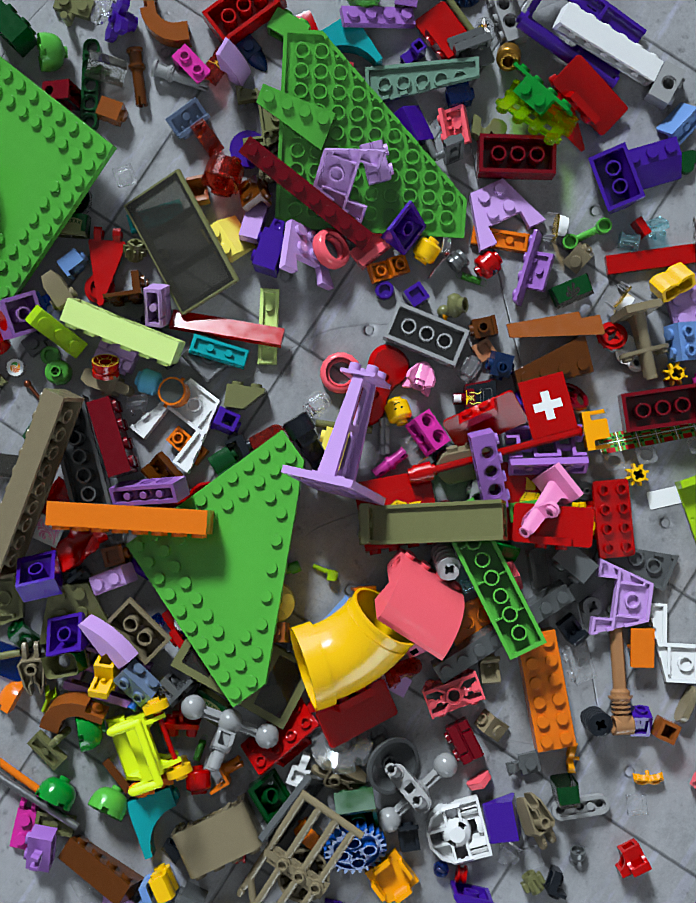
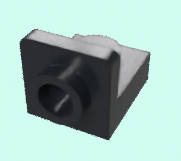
M551 864L544 887L551 898L566 900L567 895L565 891L559 888L563 883V873L558 866Z

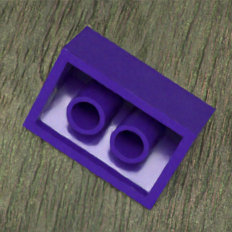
M676 136L628 150L643 190L682 178V153Z
M625 142L588 158L609 214L625 209L646 197Z

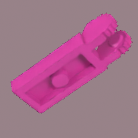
M21 797L9 846L25 850L27 848L25 838L27 832H31L35 824L38 806L32 803L31 808L26 807L28 800Z

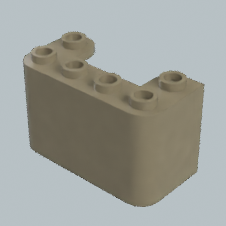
M246 792L237 796L238 800L227 803L221 809L195 821L190 820L187 825L184 821L174 827L171 836L191 879L201 880L208 872L220 871L225 867V864L230 862L232 864L237 863L243 859L244 855L249 853L253 855L261 850L260 847L263 845V842L258 836L263 829Z

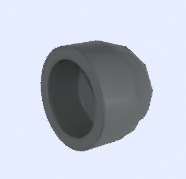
M574 844L570 847V856L573 861L582 862L585 859L586 849L584 846Z

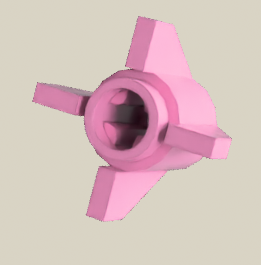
M426 361L417 362L408 370L401 387H412L415 390L421 391L425 397H429L431 388H434L436 383L431 364Z

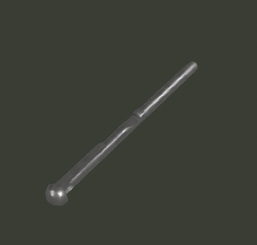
M0 772L1 783L75 831L77 830L80 823Z

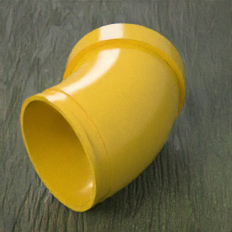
M359 588L340 609L324 620L315 624L309 621L289 629L298 669L315 711L337 704L338 699L346 697L374 682L390 670L415 644L377 620L375 598L380 594L379 592L369 588Z

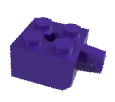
M274 218L269 228L264 227L263 232H259L257 250H253L250 258L256 272L277 278L280 270L279 264L284 238V221Z

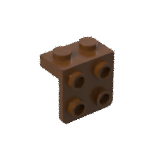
M132 270L133 290L103 294V299L113 304L114 307L125 306V303L132 302V304L144 303L143 288L150 285L149 279H146L145 275L139 270Z

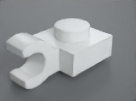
M303 751L299 765L296 763L292 764L286 779L287 784L297 787L304 776L310 774L311 769L306 768L310 759V753Z

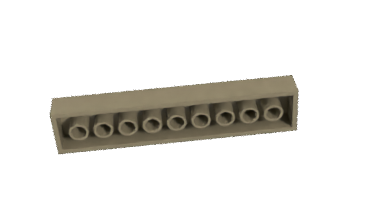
M44 388L40 394L38 406L32 415L31 425L25 434L24 444L19 450L18 460L12 469L11 479L5 488V495L0 503V580L16 576L17 559L26 556L85 398L66 389Z

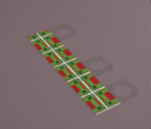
M696 423L623 434V431L610 433L609 438L597 440L599 445H611L610 448L600 449L606 469L614 471L625 468L626 463L622 451L633 448L640 464L657 462L658 456L654 444L686 438L690 452L696 454V449L692 446V442L696 439ZM644 449L650 450L653 453L652 459L643 460L640 456L641 451ZM609 457H619L621 460L620 465L617 467L609 465Z

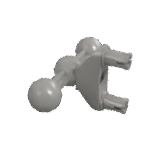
M195 694L188 695L181 703V712L187 719L197 720L203 717L218 723L219 727L209 747L211 754L205 767L209 771L215 773L219 771L225 754L230 753L236 732L238 731L255 737L256 743L266 749L272 748L279 741V730L272 723H263L258 726L242 719V715L237 710L226 709L221 712L206 706L204 699Z
M447 752L437 755L434 760V769L422 780H417L401 764H387L385 772L404 795V798L394 807H386L379 812L378 823L380 829L387 833L398 830L401 825V816L412 806L417 812L422 814L429 811L432 806L429 789L442 777L448 778L456 773L458 763L455 756Z

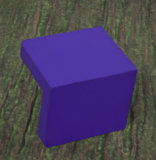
M420 281L403 291L402 294L407 304L414 308H419L428 302L430 298Z

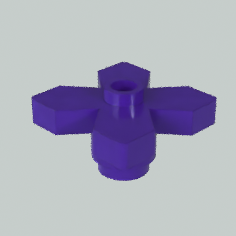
M130 0L112 1L107 5L109 23L105 30L106 42L113 43L117 40L118 34L123 36L127 32H134L136 30L138 17L128 12Z

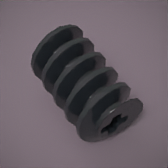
M589 706L581 712L580 719L583 726L594 736L602 737L611 732L613 720L601 708Z

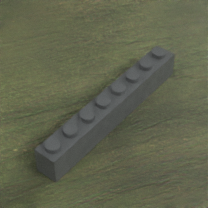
M558 579L527 599L526 602L538 624L573 602L575 598L567 585L561 579ZM489 623L464 639L463 642L461 641L457 646L450 648L442 661L436 657L430 662L444 684L503 645L492 623Z

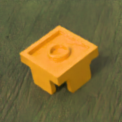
M604 409L585 411L579 414L580 424L583 427L585 452L611 447L610 444L595 446L596 440L610 437L606 418L591 420L590 416L604 414Z
M395 847L385 857L381 858L382 862H376L375 867L370 866L369 871L365 870V875L371 882V888L382 902L386 901V903H392L393 901L400 903L412 894V886L419 882L417 875Z

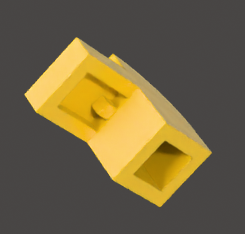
M99 654L93 665L95 677L88 689V697L107 700L111 691L116 689L117 685L113 682V679L119 674L120 669L115 666L107 654L102 657Z

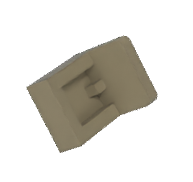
M579 242L562 262L577 274L593 257V249L587 243L582 244Z
M490 654L478 662L481 685L501 683L500 656Z
M484 709L474 722L484 734L499 742L509 728L505 722L494 716L487 709Z

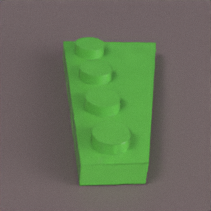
M263 84L256 103L322 151L336 113Z

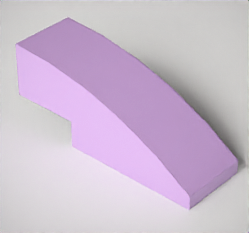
M225 37L216 52L220 70L227 73L230 82L243 86L251 73L250 67L237 47Z
M263 201L250 211L245 212L239 231L240 240L258 244L257 237L259 232L264 229L269 207Z
M91 614L78 624V627L101 657L107 654L118 669L128 664L138 654L137 650L122 634L102 619Z

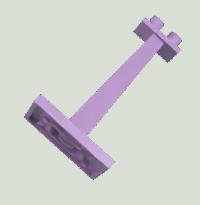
M350 362L348 369L340 368V372L350 378L351 382L318 471L283 465L281 473L318 491L384 506L386 498L357 483L356 477L376 387L390 389L391 385L385 381L387 374L378 371L379 367L368 364L367 368L364 369L361 368V364Z

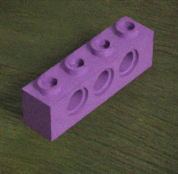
M491 428L467 433L481 500L502 499L506 501V507H509L510 493L504 485L507 478L505 471L501 470L500 463H503L501 452L497 450V445L499 444L497 433H494ZM486 447H490V452L486 455H483L482 450ZM489 466H494L492 472L486 473V469ZM492 485H498L496 490L489 491Z
M186 476L121 481L109 488L113 505L133 506L177 503L190 495Z

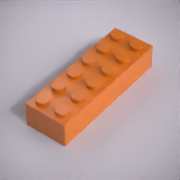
M551 626L540 628L547 643L518 656L533 744L538 753L577 746L556 631Z

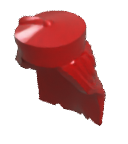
M71 527L68 536L59 541L56 548L51 546V551L56 550L62 573L80 566L90 554L99 548L101 543L109 540L107 533L91 532L92 528L89 531H71Z

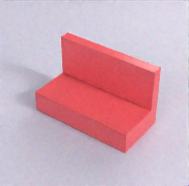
M373 233L374 235L362 250L357 246L350 250V256L362 270L392 247L381 238L382 234Z

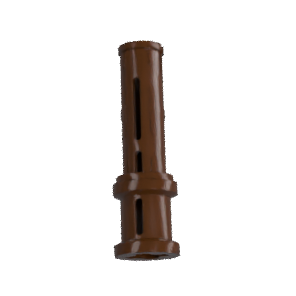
M131 46L126 49L130 62L128 69L132 72L136 107L143 108V104L144 107L148 106L143 74L146 68L142 59L143 48Z

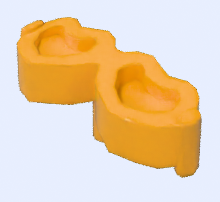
M577 746L567 748L566 769L568 773L576 774L574 760L579 761V757L575 756Z
M648 770L645 771V775L632 773L634 782L639 785H646L648 783L656 785L664 781L662 772L652 775L649 774Z

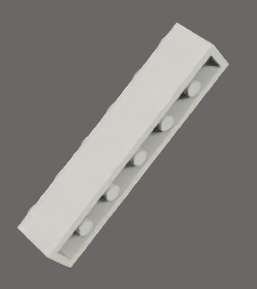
M569 2L561 8L552 27L553 30L645 87L655 81L664 63L656 54L643 49L642 45L632 42L625 34L618 33L609 24L599 21L595 15L585 12L575 3Z

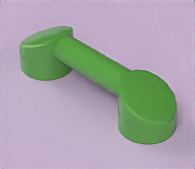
M603 217L591 229L578 235H565L562 239V246L566 250H572L579 242L593 235L608 233L612 228L611 220Z

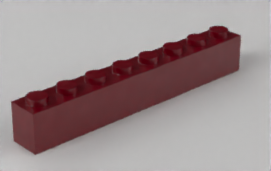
M251 136L238 151L243 157L361 250L374 235Z

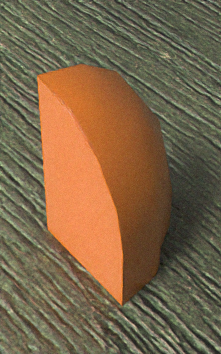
M21 680L12 681L7 684L0 693V710L7 714L14 710L24 690Z

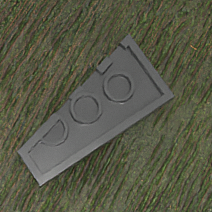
M598 548L596 549L594 556L592 558V560L595 562H597L599 558ZM635 549L633 556L603 560L654 583L655 588L665 591L679 556Z

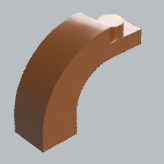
M143 0L144 7L140 8L143 21L149 33L158 42L172 48H181L184 44L189 48L192 47L190 28L187 21H165L158 15L156 0Z
M67 692L59 695L51 702L41 719L39 727L58 734L65 719L68 717H81L102 725L110 707L93 701L92 697H88L87 692Z

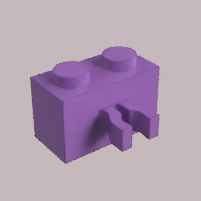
M34 824L31 832H27L25 838L27 848L24 852L26 869L49 873L55 860L58 828Z

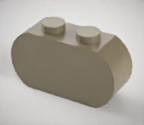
M466 442L463 446L451 445L446 447L445 450H441L436 456L435 465L472 456L469 442ZM486 447L482 450V453L488 452L490 450L488 449V447ZM473 464L438 473L439 477L447 484L476 479ZM489 466L486 469V473L492 472L494 466Z

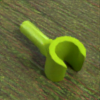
M317 564L313 565L312 568L327 573V580L337 581L338 572L336 570L323 568Z
M49 685L45 687V702L41 709L42 712H46L51 700L57 697L56 686L51 691H49Z

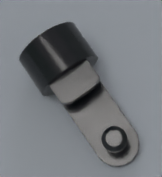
M304 411L284 423L282 427L291 442L295 440L311 468L318 471L324 450L317 440L318 435L314 430L316 427L307 411Z

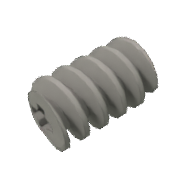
M449 542L436 543L432 547L430 554L439 577L448 581L456 579L459 576L461 564L452 544Z

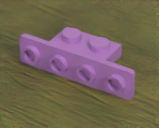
M534 229L533 234L529 237V248L523 256L524 264L522 270L518 273L517 288L512 293L513 302L520 307L522 306L527 289L545 292L555 259L554 254L538 251L542 239V234L538 229Z

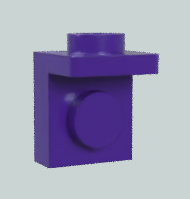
M631 705L629 710H631L630 714L635 721V733L630 736L650 737L653 717L649 707Z

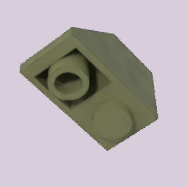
M232 381V384L227 383L224 407L246 410L266 394V389L262 388L261 384L251 383V386H244V382Z

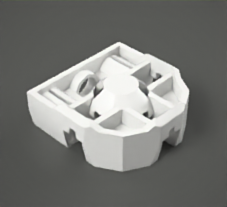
M476 794L455 799L450 804H437L429 812L426 823L429 846L442 861L459 865L493 855ZM456 808L458 816L447 819L445 810ZM475 818L478 833L471 834V825L468 820ZM458 822L464 823L465 827L461 828L458 826ZM441 832V838L431 840V834ZM465 845L468 856L463 859H457L454 847Z

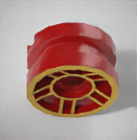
M100 354L92 358V376L102 381L113 380L115 376L118 378L120 371L119 358L117 356Z

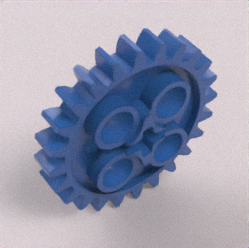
M356 821L354 826L362 830L364 835L361 840L356 836L353 838L335 865L337 872L343 869L344 874L348 870H351L352 874H354L355 870L362 873V869L365 868L369 871L370 865L375 867V862H382L381 857H385V851H387V843L383 831L380 832L379 827L374 828L373 823L367 826L366 821L362 825H359V822ZM343 827L340 830L336 828L323 847L326 863H328L348 833Z

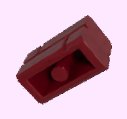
M465 716L445 726L447 732L444 733L448 744L453 743L455 750L452 752L457 762L461 760L463 765H466L484 755Z

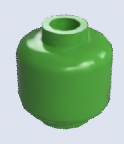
M53 360L46 365L45 376L53 384L65 385L71 380L73 370L68 363L62 360Z

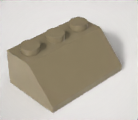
M131 596L106 621L132 644L138 652L136 656L145 665L172 639Z

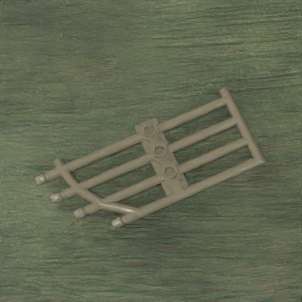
M302 790L238 888L236 895L242 897L248 889L250 903H262L281 873L291 879V882L277 903H286L298 885L308 891L301 903H311L314 897L320 900L331 884L326 881L327 877L353 838L356 836L361 840L364 832L308 792ZM306 801L315 809L288 850L285 851L276 844ZM323 813L331 821L305 861L301 863L293 855L320 814ZM339 824L348 833L320 875L310 869V866ZM266 861L275 869L257 895L254 878Z

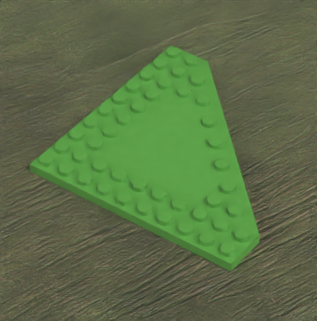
M284 28L281 91L334 112L336 115L322 151L282 121H279L278 158L313 185L325 148L359 149V145L382 140L383 144L387 143L389 155L386 158L388 163H392L394 174L391 175L392 179L369 186L364 165L360 162L349 198L368 205L361 224L372 233L384 234L410 200L414 203L427 226L420 236L464 239L467 199L437 166L436 162L425 152L418 141L384 104L383 100L349 63L324 31ZM279 184L276 185V219L284 221L285 225L287 221L293 219L312 230L334 229Z
M1 56L0 300L21 293L117 149Z
M283 430L176 507L178 509L214 511L213 534L207 535V538L202 539L191 538V534H187V537H171V533H168V536H152L151 532L148 531V535H138L126 544L232 707H236L266 685L269 676L268 671L272 658L274 636L276 635L278 613L288 566L287 561L291 549L293 527L302 482L281 473L283 465L301 469L305 468V460Z

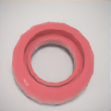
M326 228L320 230L314 236L312 243L313 252L323 266L336 270L346 265L349 261L350 250L346 239L341 233L335 229ZM325 240H328L334 246L337 258L330 254Z
M336 352L329 355L323 361L320 368V378L323 385L329 391L336 394H346L351 379L347 383L337 384L330 377V369L339 362L346 363L348 366L350 362H359L350 354Z

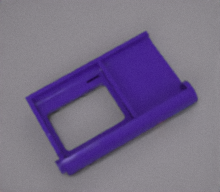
M532 0L526 11H521L515 20L518 23L517 29L566 64H569L576 55H582L611 89L614 88L620 78L618 75L621 71L577 44L571 47L532 18L541 0ZM567 0L579 5L585 12L595 15L599 21L609 24L618 33L625 34L634 43H638L647 31L606 0Z

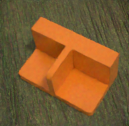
M642 626V628H631L630 644H627V647L630 648V666L633 668H654L655 629Z

